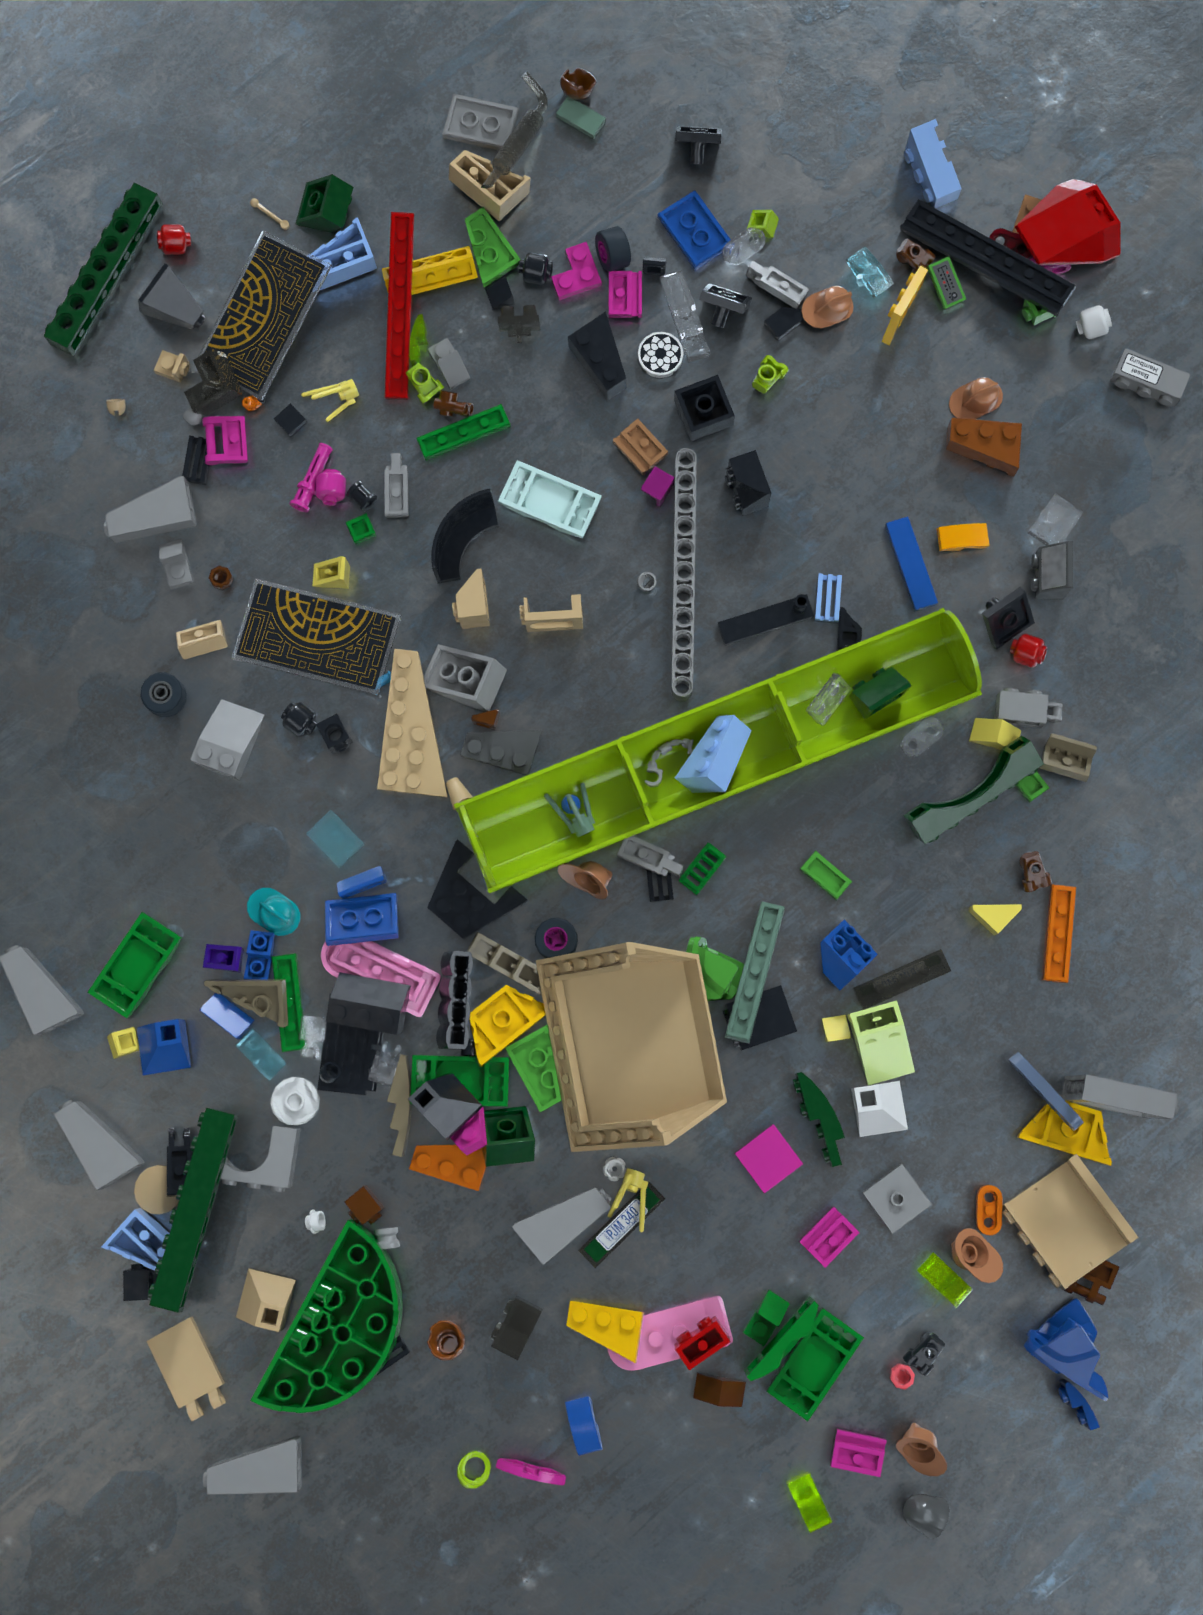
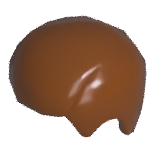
M440 1320L430 1327V1336L427 1344L433 1356L442 1361L455 1359L462 1353L465 1345V1336L461 1327L449 1320Z

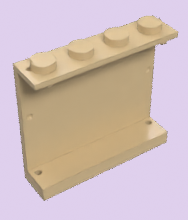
M1077 1154L1002 1206L1005 1210L1002 1212L1005 1219L1010 1225L1013 1223L1020 1231L1017 1233L1020 1240L1025 1246L1029 1244L1035 1252L1032 1256L1040 1267L1045 1265L1050 1272L1048 1278L1056 1288L1060 1286L1062 1290L1068 1288V1286L1139 1238Z

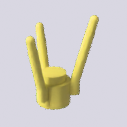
M350 379L338 384L303 392L301 396L311 395V399L315 400L338 393L341 401L346 400L344 404L325 419L326 422H329L348 406L356 403L354 398L358 397L359 393L354 381Z
M627 1168L622 1185L607 1216L609 1218L612 1217L626 1190L637 1193L638 1189H641L639 1231L642 1233L644 1232L648 1182L644 1181V1173Z

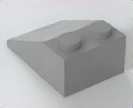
M438 644L424 675V682L428 691L472 708L490 711L507 669L494 658Z
M221 699L201 733L190 760L198 766L240 781L266 715Z

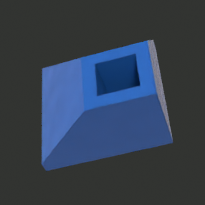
M845 919L820 942L823 973L839 990L845 987L878 955L871 945Z
M173 1019L137 1027L143 1076L191 1068L185 1020Z

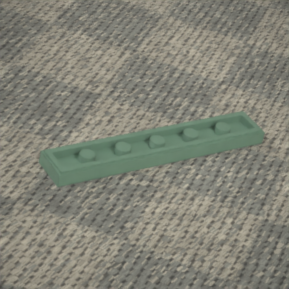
M761 901L725 1038L750 1043L785 911L784 906Z

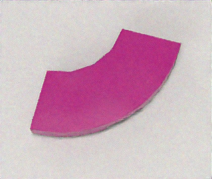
M500 1458L497 1460L496 1468L510 1474L538 1482L565 1485L566 1476L551 1468L528 1464L517 1459Z

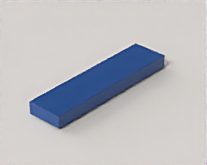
M909 517L886 523L885 527L914 611L937 605L938 601Z

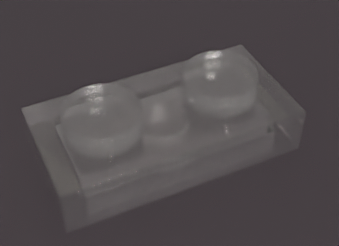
M833 673L807 707L806 711L818 724L824 726L852 688L840 675Z

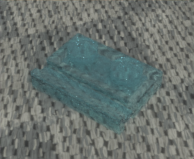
M332 810L306 833L339 868L365 845Z

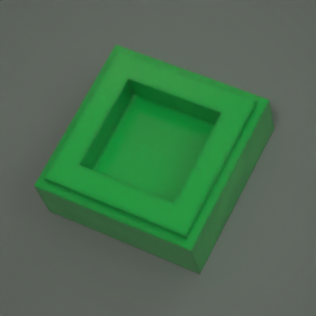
M367 513L345 522L355 545L377 536Z

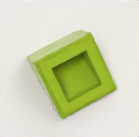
M752 210L746 231L773 238L779 218L773 210Z

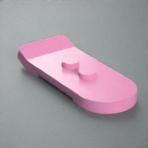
M325 941L321 951V960L324 968L336 978H338L341 972L411 985L406 1012L416 1017H421L424 1014L441 978L439 973L373 941L327 946Z
M713 1296L643 1315L637 1363L608 1349L611 1360L622 1369L635 1371L681 1359L675 1350L676 1338L687 1330L690 1333L698 1328L697 1323L707 1316L710 1319L714 1316L717 1317L730 1336L731 1342L724 1347L729 1346L733 1343V1337L723 1299L721 1296Z

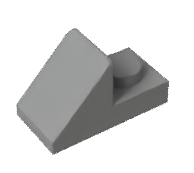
M448 338L428 348L429 354L450 390L470 379L458 351L454 350Z
M178 539L159 545V559L165 567L170 588L175 589L194 583L183 540Z

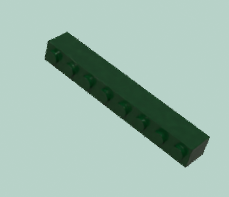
M206 1108L205 1112H201L197 1124L200 1127L198 1137L194 1136L190 1148L193 1151L191 1161L188 1160L186 1162L183 1175H186L184 1185L179 1186L176 1199L179 1200L177 1210L173 1209L169 1220V1224H172L170 1234L165 1235L162 1249H165L163 1259H159L155 1268V1274H158L156 1283L151 1284L148 1292V1299H151L150 1306L177 1313L183 1312L237 1123V1115Z

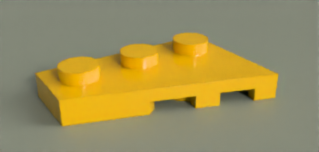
M920 266L916 274H910L905 284L908 288H902L896 300L899 302L898 305L893 304L888 313V317L891 319L881 342L890 346L897 328L900 327L908 308L912 305L923 284L928 269Z
M570 1301L566 1326L637 1363L644 1312Z

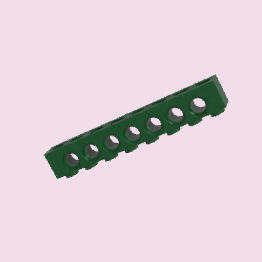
M135 182L131 188L126 190L123 202L120 207L115 209L110 224L102 231L100 241L97 246L92 248L86 265L81 267L76 282L68 289L66 299L58 306L56 316L45 328L44 337L50 345L72 356L76 354L162 207L163 203L157 193ZM139 209L137 213L132 214L133 210ZM128 228L127 231L120 233L122 229ZM117 247L116 250L109 252L111 248ZM101 266H106L104 270L98 271ZM90 285H95L93 289L87 290ZM79 304H83L82 308L75 310ZM72 323L71 327L64 329L67 324Z

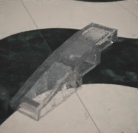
M682 270L661 276V285L688 363L709 357L710 349L704 337L703 328L695 309V303Z

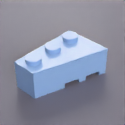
M936 119L912 128L904 151L906 162L911 164L914 170L913 175L916 182L920 183L923 188L925 201L927 203L930 202L934 208L957 200L961 192V186L952 161H947L942 150L946 147L944 140L939 141L935 127L938 124Z
M358 217L345 230H340L336 233V237L326 245H321L307 256L325 265L313 288V293L377 269Z
M734 715L717 716L677 773L675 779L692 793L726 792L752 730Z
M138 1208L134 1209L101 1247L155 1271L158 1260L163 1259L165 1249H162L164 1237L170 1233L145 1210Z

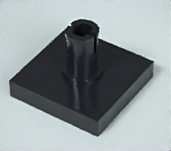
M677 126L675 141L691 142L690 163L703 164L705 143L721 144L722 129Z
M709 283L702 290L699 300L717 305L711 324L724 328L729 310L744 314L750 306L752 297Z
M1021 587L1000 601L994 597L992 598L994 603L990 600L986 603L987 610L982 613L991 645L996 649L1035 623L1027 593Z

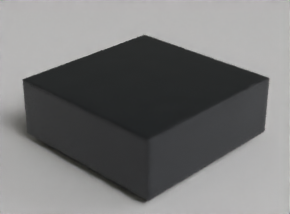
M291 403L274 418L275 422L290 437L307 422Z

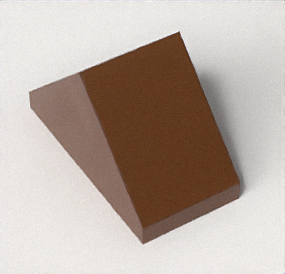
M697 1372L693 1398L720 1407H742L746 1381Z

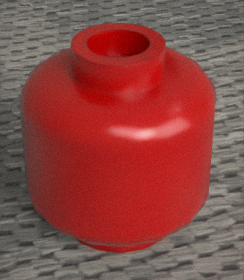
M181 224L162 225L161 229L157 231L158 249H162L165 255L185 254L186 247L191 246L190 232H185V228Z
M1022 634L1018 640H1013L1010 652L1013 653L1014 662L1034 668L1038 664L1043 663L1047 653V646H1045L1041 638Z

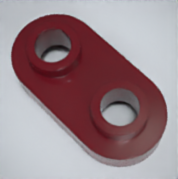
M1003 228L996 229L990 234L989 238L994 241L998 237H1003V246L1028 259L1032 255L1019 234ZM1019 245H1024L1026 247V251L1024 253H1019L1017 251V247Z

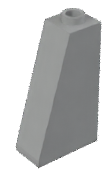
M179 476L105 514L107 523H104V531L107 537H110L115 543L196 527L188 481L184 476Z
M15 945L4 951L5 954L0 956V962L33 1035L42 1036L84 1015L83 1010L28 948Z
M69 1100L60 1105V1111L54 1114L96 1190L108 1187L145 1164L143 1159L83 1102Z
M595 1187L520 1220L512 1228L542 1265H544L610 1209L612 1205L609 1202L612 1198L603 1188L599 1191Z
M295 1436L212 1464L203 1475V1486L207 1487V1495L298 1492L301 1488V1436Z

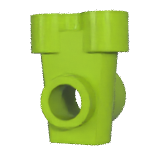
M766 355L760 363L761 367L752 382V387L765 394L778 379L785 377L789 371L788 367L783 363H778L772 356Z
M419 362L406 372L419 393L416 396L422 404L444 388L439 379L435 380L430 375L429 370ZM416 373L422 375L420 382L415 380L414 376Z

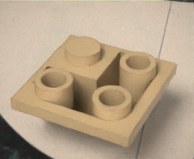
M249 1268L236 1318L256 1327L276 1332L282 1331L285 1327L296 1280Z

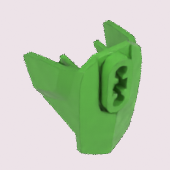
M691 937L686 952L699 954L707 1001L733 999L737 993L744 963L709 948L706 938Z

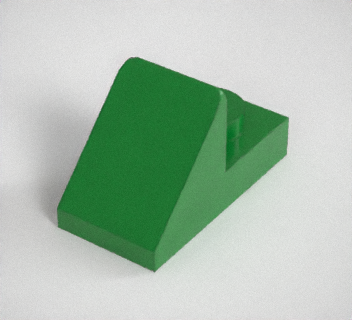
M768 1290L743 1330V1333L762 1346H765L776 1326L779 1327L790 1303L771 1290Z

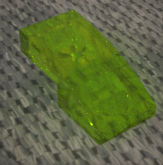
M418 314L411 332L409 352L412 367L418 362L421 364L419 346L428 344L423 314Z
M934 1252L917 1269L956 1308L973 1290Z
M810 1474L787 1484L810 1533L832 1523Z

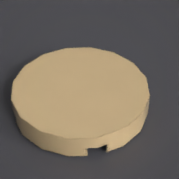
M156 1165L149 1167L139 1175L135 1182L134 1194L136 1202L143 1210L150 1214L160 1215L170 1212L178 1206L179 1200L176 1197H167V1166Z

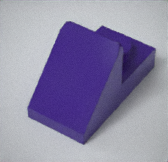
M206 944L203 968L240 973L244 949L238 946Z

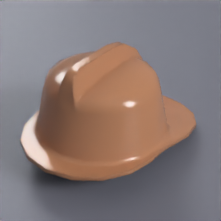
M831 286L806 298L802 305L801 311L804 320L812 327L821 329L848 319L853 313L852 293L843 287Z
M977 378L959 387L952 393L949 400V408L956 418L975 420L999 408L1002 403L1003 393L997 382L989 378Z
M594 861L584 862L579 866L567 863L559 865L558 873L567 883L589 893L597 899L603 900L607 898L608 891L606 887L612 879L613 874L611 871Z
M968 1228L960 1231L955 1241L951 1244L952 1257L955 1264L961 1269L968 1270L981 1282H996L1003 1273V1262L999 1253L977 1230Z
M912 1423L903 1438L897 1441L896 1449L917 1472L927 1476H940L944 1474L947 1470V1462L938 1450L936 1436L930 1430L921 1428L917 1423Z

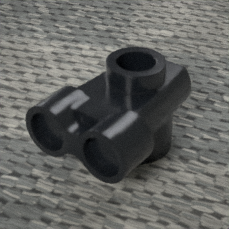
M926 1333L921 1337L920 1344L915 1349L910 1348L903 1356V1359L909 1366L915 1367L919 1373L927 1376L934 1368L933 1363L945 1347V1343L936 1334Z

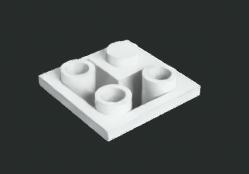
M900 1081L851 1088L859 1137L908 1130Z

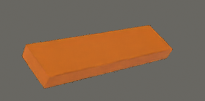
M1054 884L1050 886L1043 981L1068 983L1076 887Z

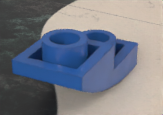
M250 931L244 980L270 979L275 933Z
M1059 1380L1061 1388H1058L1061 1400L1071 1408L1079 1407L1076 1410V1414L1080 1424H1084L1089 1430L1100 1428L1093 1410L1083 1395L1067 1380Z
M587 1396L565 1402L578 1455L581 1456L603 1450L591 1398Z

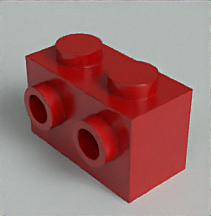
M709 1316L705 1317L697 1323L698 1328L690 1333L687 1330L676 1338L675 1350L688 1370H691L731 1342L730 1336L716 1316L711 1319Z

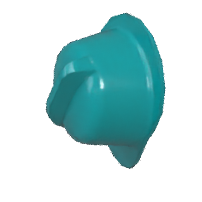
M261 888L250 895L247 902V912L255 923L270 933H275L277 936L288 935L298 927L300 911L292 900L272 888Z

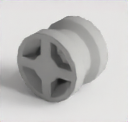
M398 1227L374 1230V1235L377 1237V1241L382 1249L400 1247V1241L397 1240Z

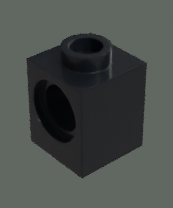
M338 714L316 724L331 753L335 751L336 753H341L349 748V744L353 743ZM333 731H341V736L338 740H330V735Z
M131 1264V1269L124 1270L123 1301L149 1300L148 1292L151 1284H154V1270L146 1268L142 1264Z

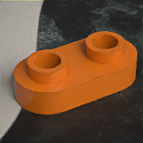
M992 1185L982 1186L976 1194V1227L985 1235H995L1002 1227L1003 1197L1001 1191ZM986 1193L992 1194L993 1198L990 1202L985 1201L984 1196ZM986 1218L992 1220V1224L989 1227L984 1225Z

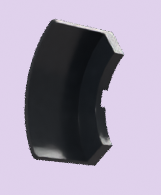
M491 489L481 490L464 498L441 521L435 533L431 551L432 570L438 584L461 580L460 567L468 544L482 533L499 527Z

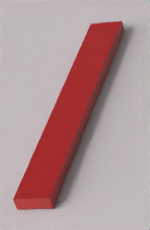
M391 212L385 399L408 400L409 378L406 372L409 370L414 213Z

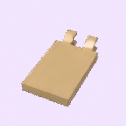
M193 1316L146 1341L178 1408L186 1405L191 1421L204 1415L197 1398L208 1393L213 1409L226 1403L219 1389V1386L225 1384Z

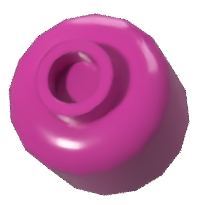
M323 470L316 478V497L322 500L325 505L330 506L336 505L337 502L345 498L346 478L338 470Z

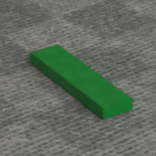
M500 404L416 439L426 461L511 426L504 408Z
M297 954L272 956L274 980H286L288 1026L279 1027L282 1052L307 1049Z

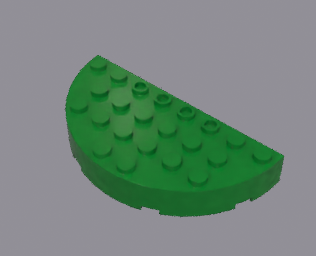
M353 1219L347 1220L250 1401L275 1411L306 1413L327 1409L345 1401L363 1389L377 1376L386 1364L400 1332L403 1310L402 1290L390 1255L386 1249L380 1247L374 1234L362 1224L354 1222Z

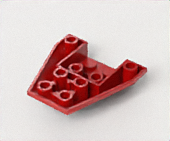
M1072 179L1056 185L1015 226V229L1038 265L1102 264L1121 254V222L1097 184Z

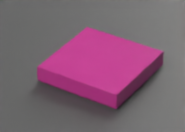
M774 1124L734 1153L764 1194L803 1165Z

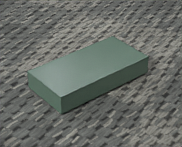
M568 96L556 112L557 118L592 139H595L606 122V117Z

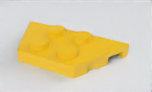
M505 985L470 1012L469 1023L478 1065L482 1067L546 1016L544 1003Z
M1069 1101L1066 1102L1084 1122L1075 1131L1046 1103L1017 1137L1072 1155L1077 1154L1079 1157L1111 1166L1112 1164L1107 1148V1136L1103 1128L1102 1112Z

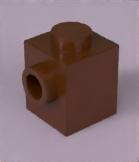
M367 1185L361 1187L344 1201L350 1209L348 1214L356 1223L360 1222L364 1225L369 1222L372 1225L382 1217L380 1211L384 1209V1206Z

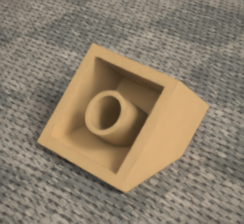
M482 569L475 570L457 592L456 602L452 603L456 623L460 622L462 629L490 626L486 584Z

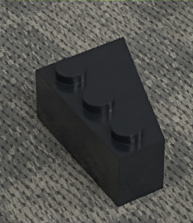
M605 311L569 335L568 345L606 399L610 400L626 389L627 384L626 375Z

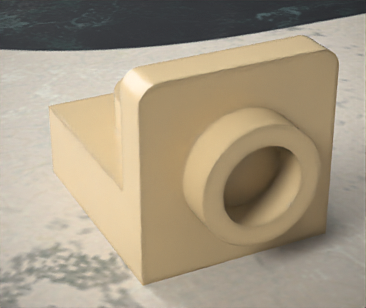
M162 350L154 372L181 383L183 377L187 376L189 372L190 362L185 354L180 353L178 356Z

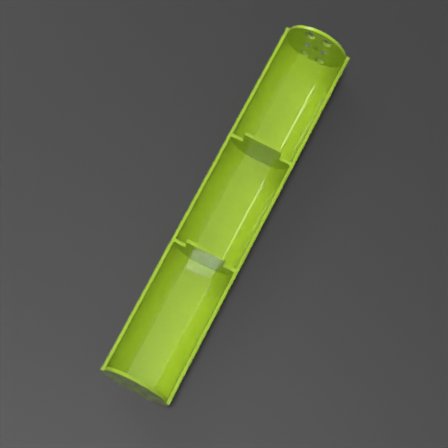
M941 608L936 612L781 674L779 673L769 679L629 735L622 736L619 739L462 802L455 803L454 807L469 838L490 894L981 696L982 678L978 660L970 639L958 618L951 611H945L944 608ZM883 667L885 670L893 667L912 686L905 695L864 720L849 697L851 692L854 691L852 687L862 680L867 683L873 679L872 674ZM724 715L736 716L752 730L726 792L692 793L675 779V776L689 757L687 755L688 749L684 748L682 744L672 746L673 749L665 755L660 754L658 759L655 760L657 768L663 770L661 784L657 787H649L645 784V780L650 782L658 780L659 777L656 773L647 772L648 763L652 761V756L658 750V747L667 741L670 743V741L676 739H693L692 750H694L715 718ZM584 783L591 813L595 821L592 824L595 830L577 838L576 833L571 834L568 826L552 808L544 795L548 794L573 824L571 819L575 818V815L564 812L561 802L567 794L577 796L581 803L579 813L580 815L585 813L587 817L580 784Z

